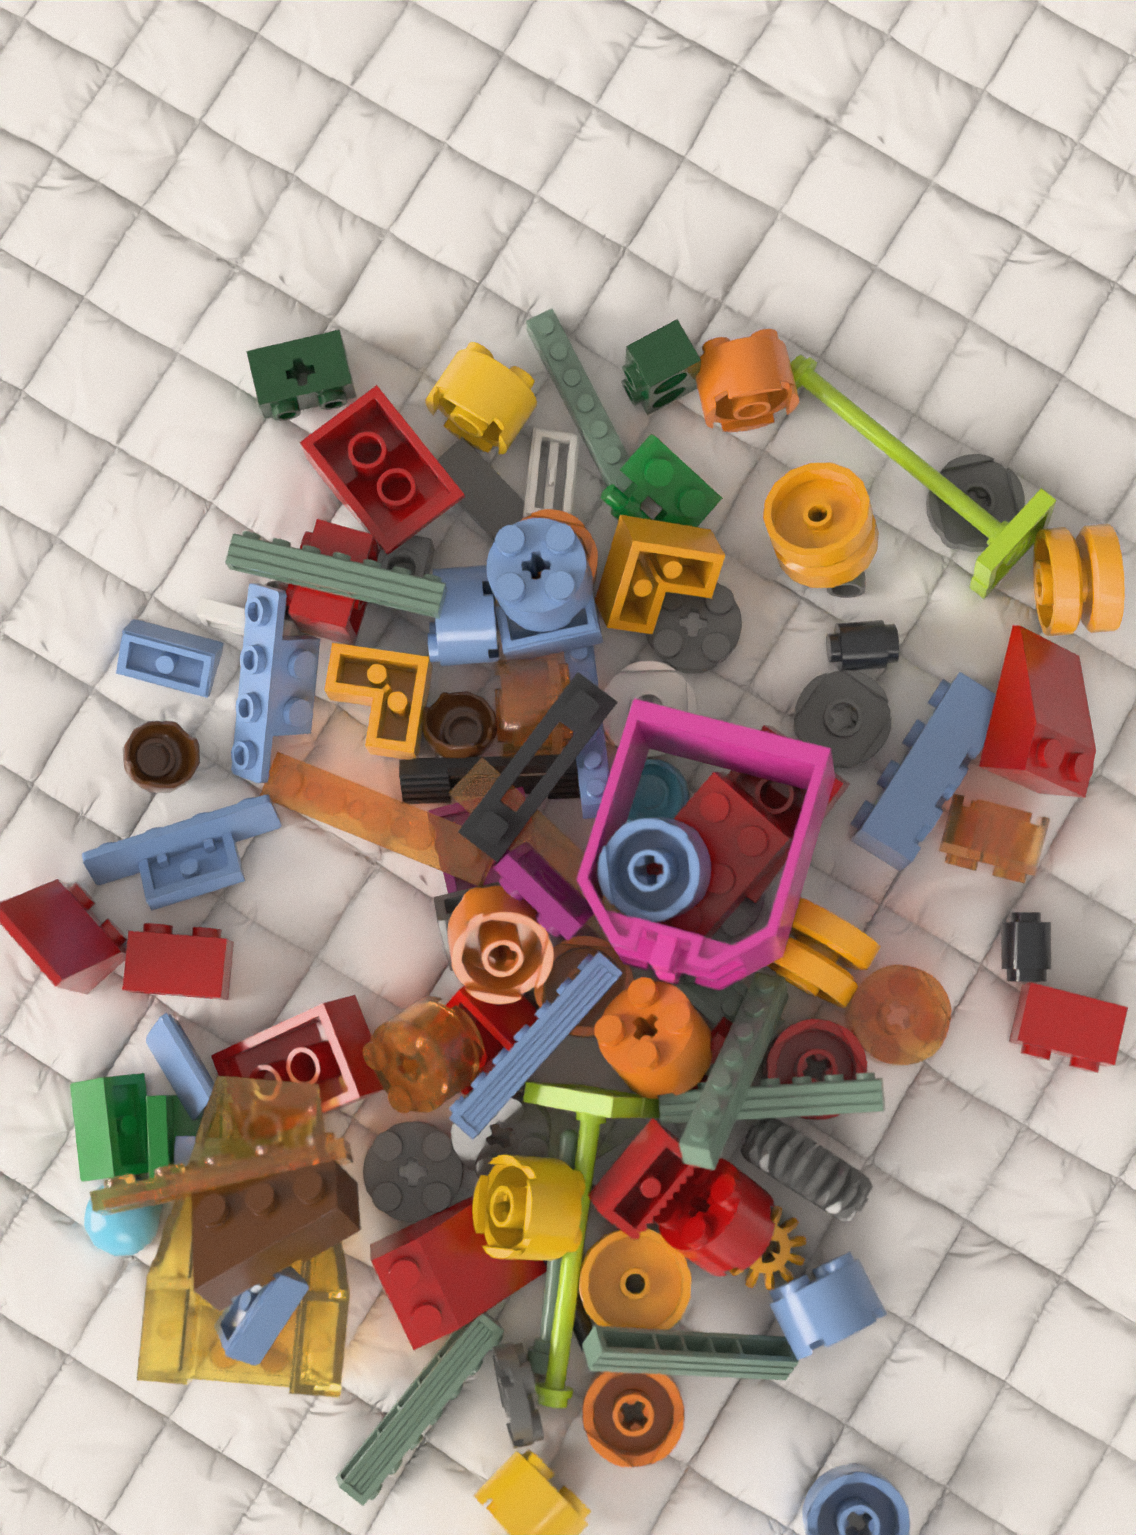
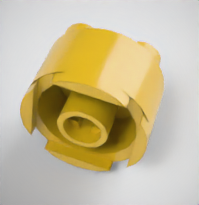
M470 342L466 349H461L455 354L426 397L425 403L433 416L439 409L448 418L443 426L457 438L463 437L472 447L487 453L490 452L493 446L499 447L498 455H504L537 406V399L531 390L535 381L525 370L517 366H511L510 369L495 360L493 354L486 347L476 342Z
M499 1155L494 1157L488 1163L495 1164L489 1175H480L473 1197V1224L476 1233H484L489 1246L482 1247L486 1253L498 1259L552 1261L562 1257L566 1252H575L579 1248L582 1239L580 1220L582 1212L581 1197L585 1191L583 1174L578 1170H572L566 1162L557 1158Z
M529 1448L523 1455L516 1450L473 1495L482 1506L489 1499L492 1500L486 1509L510 1535H580L589 1525L585 1518L591 1513V1510L565 1485L557 1491L548 1482L555 1473Z

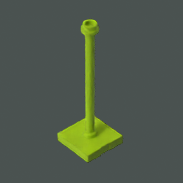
M802 354L798 355L791 362L797 389L801 386L807 389L989 538L987 540L989 546L976 559L974 574L969 587L981 598L985 599L1034 545L1038 531L1048 528L1056 499L1041 488L1010 523L1006 520L1002 523L999 522L814 370L817 362L813 358H806Z
M526 1082L523 1102L575 1111V1120L580 1121L574 1170L580 1171L585 1179V1191L581 1197L580 1228L582 1239L579 1248L575 1252H566L562 1256L545 1382L536 1383L535 1393L538 1394V1404L551 1408H567L568 1399L573 1397L574 1391L572 1387L565 1384L590 1199L587 1195L592 1191L600 1124H606L607 1117L660 1118L659 1099H648L635 1093L578 1083Z

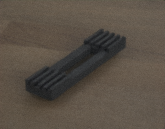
M577 672L459 829L458 833L498 862L618 701ZM559 722L563 723L575 732L574 736L517 812L513 811L501 799Z
M559 754L534 755L521 774L546 773ZM514 756L399 760L403 804L451 803V797L485 796L498 777L451 779L450 777L501 775ZM576 758L548 794V799L581 798ZM544 775L518 776L509 790L523 787L524 793L530 794Z

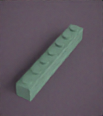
M553 308L528 319L526 321V330L606 486L614 484L624 492L632 481L620 469L630 457Z
M243 531L242 535L235 533L232 535L225 561L230 570L440 619L447 587L446 583L441 582L442 578L436 575L424 574L423 578L411 575L412 571L406 568L393 567L392 571L381 568L380 563L364 559L363 563L350 561V556L338 552H333L332 556L320 554V549L308 545H303L302 549L290 547L291 543L283 539L273 538L272 542L260 540V535L249 531Z
M755 973L679 1142L684 1163L712 1170L715 1169L789 999L784 977Z
M875 1072L856 1073L855 1080H844L843 1074L824 1075V1081L812 1082L811 1076L792 1077L793 1083L780 1084V1078L760 1079L761 1085L750 1086L736 1120L885 1111L883 1078H876ZM706 1082L698 1083V1089H690L677 1096L673 1093L659 1095L660 1124L688 1123Z
M484 1312L451 1334L336 1476L341 1490L362 1506L379 1494L382 1489V1482L389 1474L393 1475L397 1472L402 1464V1458L409 1449L413 1450L418 1446L423 1437L422 1433L428 1425H434L443 1413L442 1408L449 1399L454 1400L460 1394L463 1388L462 1383L469 1375H474L480 1369L483 1363L482 1358L489 1350L493 1351L492 1346L501 1343L503 1339L502 1334L505 1330L498 1321Z
M595 1325L582 1344L589 1371L787 1380L789 1374L792 1373L794 1367L799 1363L785 1336Z

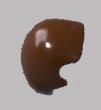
M469 691L442 692L430 707L425 706L423 709L424 738L435 754L442 758L479 757L491 746L497 736V719L494 710L485 698Z
M148 721L132 731L122 748L124 769L127 775L135 784L148 792L171 793L186 785L200 764L197 738L190 736L177 722Z

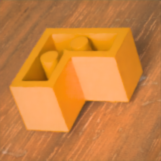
M620 515L595 597V603L606 627L653 634L666 592L712 599L726 556L712 530Z
M332 643L324 691L331 701L371 706L365 743L368 752L371 755L404 760L419 758L423 733L422 712L424 707L427 706L433 671L430 658L428 656Z

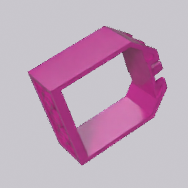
M633 699L576 879L623 964L647 971L650 964L652 969L656 970L659 980L678 985L682 973L696 976L695 984L721 991L783 957L835 781L830 748ZM649 749L808 790L768 926L735 945L715 941L701 935L643 919L606 910L602 903L604 893L598 877L599 857L611 837L627 822Z

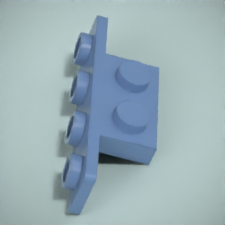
M260 583L249 584L245 605L243 649L240 655L241 671L236 701L234 745L231 750V771L233 774L255 783H267L273 736L311 734L320 639L310 635L283 636L286 592Z
M262 795L256 798L243 799L237 804L212 812L199 813L190 819L165 827L151 828L145 833L127 839L104 843L98 848L83 852L82 859L96 885L106 884L140 873L145 899L152 911L244 882L245 877L236 842L279 829L281 822L270 796Z

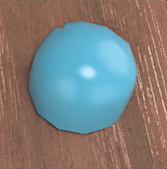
M646 759L627 819L628 823L646 818L663 817L673 819L690 800L687 780L678 768L660 759Z
M128 1175L110 1178L94 1191L87 1203L84 1215L85 1229L97 1248L113 1256L134 1255L150 1244L156 1236L163 1208L161 1197H150L149 1181L138 1176Z

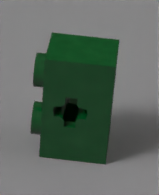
M340 329L246 351L258 405L265 419L273 417L276 421L289 420L298 417L301 414V410L317 406L322 410H332L346 405L347 399L357 397ZM307 372L308 383L299 385L298 374Z

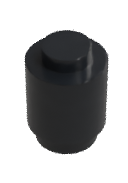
M883 620L836 623L834 633L827 634L826 652L829 663L836 662L839 672H842L843 670L886 668L888 663L898 662L899 637L896 625L884 624Z
M1011 912V922H1001V969H1006L1008 982H1047V969H1052L1051 922H1041V912Z

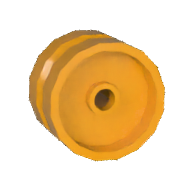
M831 462L808 463L790 470L775 482L765 499L763 520L780 568L793 581L811 588H834L854 580L869 567L878 549L879 531L865 485L850 469Z
M1110 524L1085 525L1079 531L1076 540L1065 527L1040 529L1036 534L1033 552V585L1038 619L1045 635L1073 634L1080 620L1091 633L1116 631L1120 627L1125 599L1124 569L1119 540L1114 527Z
M800 897L790 930V935L796 939L788 937L783 957L766 966L776 972L779 977H784L786 982L799 990L845 1009L858 984L855 978L836 964V962L857 971L868 970L881 946L849 922L825 908Z
M620 1229L604 1234L587 1250L581 1265L578 1292L586 1313L597 1325L670 1330L682 1318L690 1301L691 1273L685 1257L669 1246L661 1234L647 1229V1231L640 1232V1239L632 1240ZM631 1274H639L643 1277L641 1281L644 1283V1288L640 1293L635 1291L630 1293L626 1289L625 1282Z

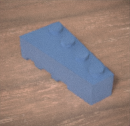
M961 672L957 674L951 683L942 679L928 701V704L935 708L926 723L917 719L902 742L909 750L900 764L891 759L876 782L877 785L883 788L874 804L865 800L851 821L850 825L857 829L851 839L852 842L899 872L913 862L921 849L918 846L919 842H922L934 828L943 813L941 807L958 789L969 770L967 766L971 760L977 757L984 746L996 697L995 693Z

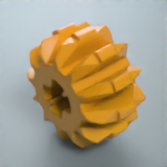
M777 1205L771 1209L770 1217L775 1222L771 1241H776V1251L769 1250V1253L772 1255L769 1259L762 1260L760 1257L749 1267L750 1269L745 1278V1285L749 1288L755 1286L759 1273H763L766 1289L773 1290L775 1288L773 1272L778 1271L786 1282H790L793 1280V1275L784 1266L787 1260L798 1266H802L805 1262L803 1257L790 1251L791 1247L806 1245V1237L800 1235L787 1236L788 1233L797 1227L799 1222L795 1217H791L778 1226L782 1216V1208ZM737 1267L729 1270L732 1276L739 1275L742 1272Z

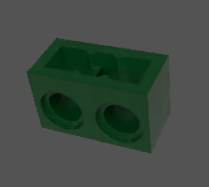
M678 319L626 346L625 365L622 366L626 378L621 380L622 386L634 406L641 403L647 415L697 389L695 378L700 371L701 359Z

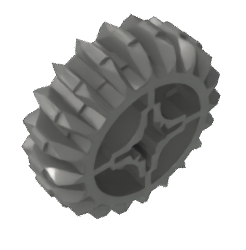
M760 1118L755 1126L752 1125L745 1136L746 1141L740 1149L745 1160L840 1221H852L857 1212H861L867 1203V1196L873 1186L866 1175L779 1119Z

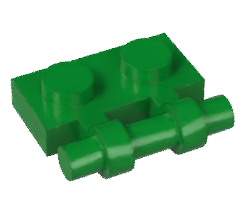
M653 434L648 436L620 469L632 481L630 486L622 492L614 484H611L602 492L600 497L611 507L610 513L617 520H619L620 515L693 527H698L723 499ZM647 496L662 508L654 519L641 509V503Z

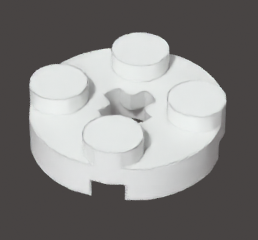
M657 661L632 663L614 676L604 689V692L618 701L603 721L604 732L616 749L619 747L633 699L643 701V698H653L654 704L697 714V701L693 688L688 681L684 680L682 675L675 672V669L665 663ZM649 749L646 759L662 758L669 754Z

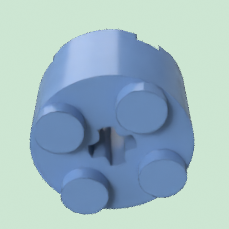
M530 518L513 525L504 526L496 534L495 541L488 554L486 570L490 587L505 614L521 627L537 632L557 630L572 622L571 619L582 608L584 610L590 601L593 590V576L584 548L572 528L565 523L551 519ZM541 571H542V573H541V579H533V578H532V577H536L537 574H538V572H541Z
M486 565L433 569V575L442 578L441 582L446 583L447 592L440 619L435 618V622H429L428 650L430 662H440L441 666L500 662L499 644H497L496 635L498 631L495 610L496 599L488 581Z
M663 817L634 820L618 829L607 845L604 846L598 862L599 883L604 896L626 916L650 922L663 921L688 912L703 899L711 877L710 855L698 832L681 821ZM655 861L656 863L663 864L664 874H660L658 877L653 874L648 875L647 865Z
M851 1252L812 1269L816 1279L811 1282L807 1274L769 1292L773 1300L769 1306L797 1360L814 1354L812 1350L822 1345L829 1347L875 1323L876 1319L887 1315L859 1258L854 1260Z
M856 1463L835 1467L821 1475L809 1489L802 1507L803 1526L806 1535H909L910 1533L909 1510L897 1489L878 1471ZM852 1512L858 1515L863 1514L862 1519L866 1525L858 1531L854 1526L848 1527L849 1522L846 1517Z

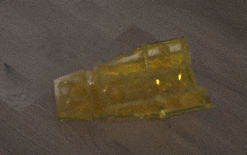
M217 1076L194 1140L196 1142L188 1165L185 1166L175 1202L161 1234L163 1236L157 1253L151 1262L146 1277L136 1380L187 1385L193 1379L267 1385L289 1387V1394L340 1398L350 1303V1287L343 1241L305 1263L302 1260H298L291 1264L305 1279L309 1288L258 1365H251L226 1356L214 1327L224 1310L219 1312L193 1291L191 1194L330 1161L319 1084Z

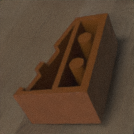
M334 1159L191 1194L193 1291L220 1312L233 1305L232 1299L257 1284L264 1287L276 1280L274 1274L298 1260H302L305 1263L359 1232L361 1225L358 1183Z

